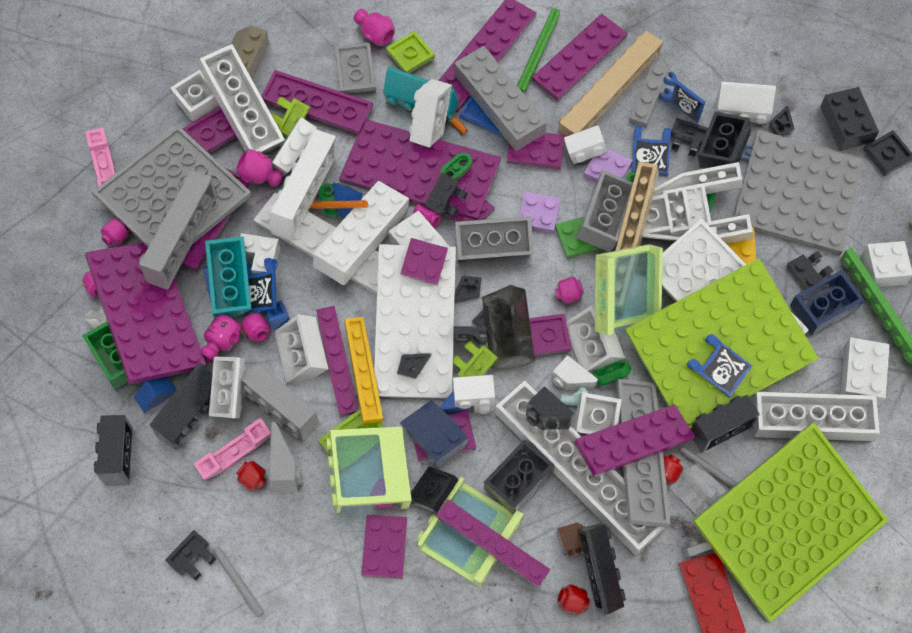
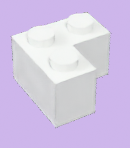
M241 233L240 237L244 236L246 261L253 262L252 274L267 272L264 266V259L272 258L278 261L280 253L278 239Z
M493 375L453 378L455 407L467 409L474 406V412H479L480 414H488L490 411H494L495 391Z

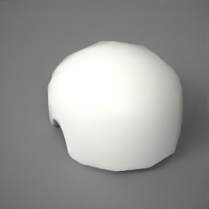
M102 305L100 311L90 310L85 316L86 322L94 329L107 322Z

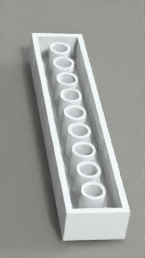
M526 381L522 382L496 405L495 414L522 441L525 439L555 465L554 474L637 556L665 527L628 524L624 479L615 470L593 477L574 444L575 440L581 436L572 427L569 429L540 430L537 426L533 427L526 420L527 403L537 392Z

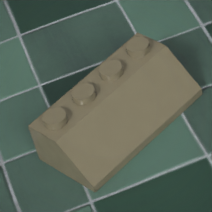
M249 26L237 31L231 44H233L251 79H253L269 45L267 30Z

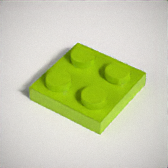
M415 30L386 47V52L400 69L409 74L435 59L433 51Z

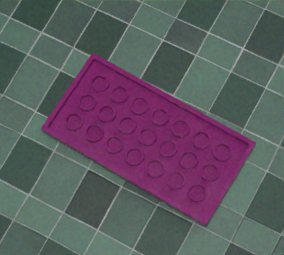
M366 119L340 174V182L370 190L380 181L408 197L409 202L425 206L441 176L442 167L457 154L467 153L472 158V167L458 180L460 183L457 187L467 192L468 195L464 200L453 194L449 204L459 209L457 216H466L479 220L484 202L487 199L501 162L500 156L439 139L431 147L411 142V134L407 130Z
M144 243L86 252L85 255L128 384L191 372L199 362L206 367V362L200 353L199 343L175 279H173L168 290L146 282L139 265L141 256L148 249Z

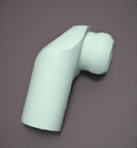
M580 387L572 396L562 394L561 401L565 405L577 406L579 394L582 392L588 393L586 388Z

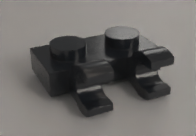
M676 118L671 130V136L675 137L671 149L678 151L681 141L685 140L692 143L688 155L695 157L708 128Z
M442 172L425 206L441 215L445 210L456 216L459 209L449 204L452 195L455 194L465 200L468 193L457 187L460 183L459 181Z
M816 251L808 258L803 254L787 264L788 269L804 290L830 277L831 273L834 272L830 266L825 267L819 273L813 268V265L819 263L823 257L819 251Z
M453 326V341H457L458 344H467L468 341L474 340L478 345H486L487 337H481L480 335H486L487 327Z
M193 530L165 561L180 575L186 571L197 581L202 574L192 563L199 556L209 565H212L217 559L206 549L210 544Z

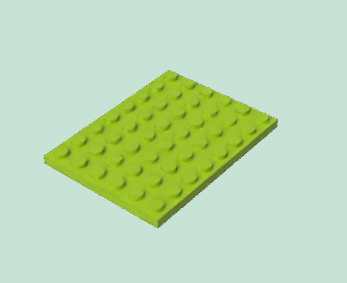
M760 258L625 329L627 336L668 407L676 405L690 429L696 421L695 418L699 415L713 412L712 410L718 405L723 404L725 406L729 404V401L736 396L743 397L748 395L750 397L819 359ZM710 334L715 335L724 345L752 365L731 397L725 395L698 373L687 367V363L692 359L697 360L703 366L711 356L715 348L704 341Z
M815 423L809 424L692 520L767 622H772L889 521Z

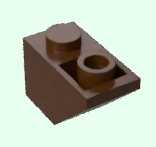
M573 523L557 528L556 535L563 556L575 557L581 554L582 546L578 528L585 526Z

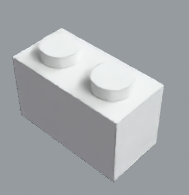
M599 125L564 137L573 164L608 152Z

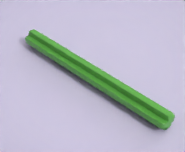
M551 9L517 84L522 93H525L560 16L559 9Z

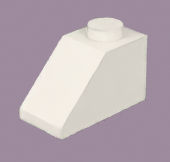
M568 355L553 370L551 377L557 387H562L566 391L578 390L580 387L594 389L598 381L596 377Z

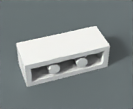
M301 117L272 160V168L281 171L283 176H285L297 160L301 150L305 147L309 135L312 136L317 127Z

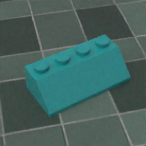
M388 66L383 94L388 103L393 105L399 104L405 109L412 111L416 103L414 100L415 92L429 80ZM452 88L446 117L448 122L452 121L459 105L455 90Z
M244 236L205 241L211 306L214 318L221 314L235 318L252 310Z

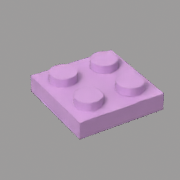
M607 148V153L592 158L584 172V177L596 182L602 170L624 178L633 160Z
M524 191L519 217L531 216L532 230L554 234L560 198Z

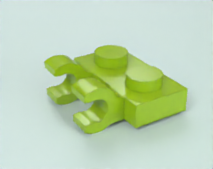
M280 97L277 104L288 110L283 118L275 113H271L276 124L279 125L280 132L288 136L301 117L305 119L311 107L295 98L290 102Z
M468 341L464 347L474 356L466 363L456 355L453 363L461 369L458 373L460 377L484 376L499 358L484 345L479 349L473 342Z

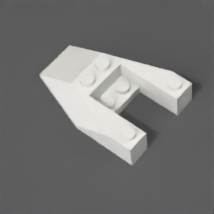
M739 162L685 172L655 187L643 237L677 241L702 218L725 243L753 239L749 214L711 221L706 194L743 187Z

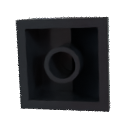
M544 386L527 403L526 420L533 427L537 426L540 430L569 429L572 426L575 413Z

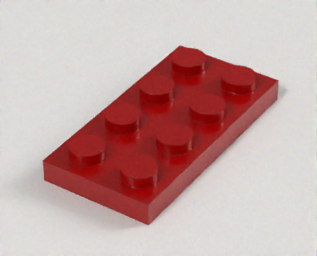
M713 553L679 562L678 565L701 633H746L725 569L718 555Z

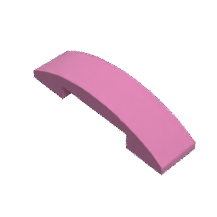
M103 127L85 132L97 175L98 187L116 174Z
M261 418L246 427L244 433L213 454L210 452L194 463L204 480L210 479L232 467L256 450L271 436V432Z

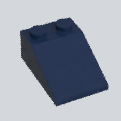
M430 400L400 422L436 469L468 446V437L456 422L433 400Z

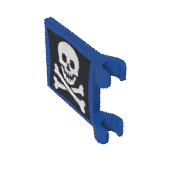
M669 72L668 76L671 79L664 77L663 82L666 85L674 86L673 93L669 88H665L664 92L667 95L660 93L659 98L662 101L672 103L698 123L705 106V101L679 82L675 73Z
M635 126L632 172L637 171L639 162L658 165L659 175H668L671 129L664 128L662 140L641 139L642 126Z
M265 258L264 266L267 272L252 275V264L247 263L252 310L244 314L277 309L276 259Z
M710 334L704 341L715 348L711 356L703 366L697 360L692 359L687 363V367L698 373L725 395L731 397L752 365L724 345L715 335Z

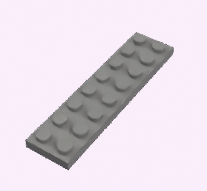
M618 379L616 381L617 399H622L619 424L658 410L655 383ZM663 452L623 466L628 524L668 528L670 525Z

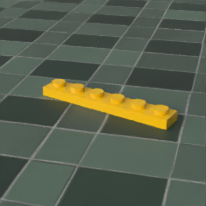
M364 317L346 318L344 325L362 423L382 422L383 415Z

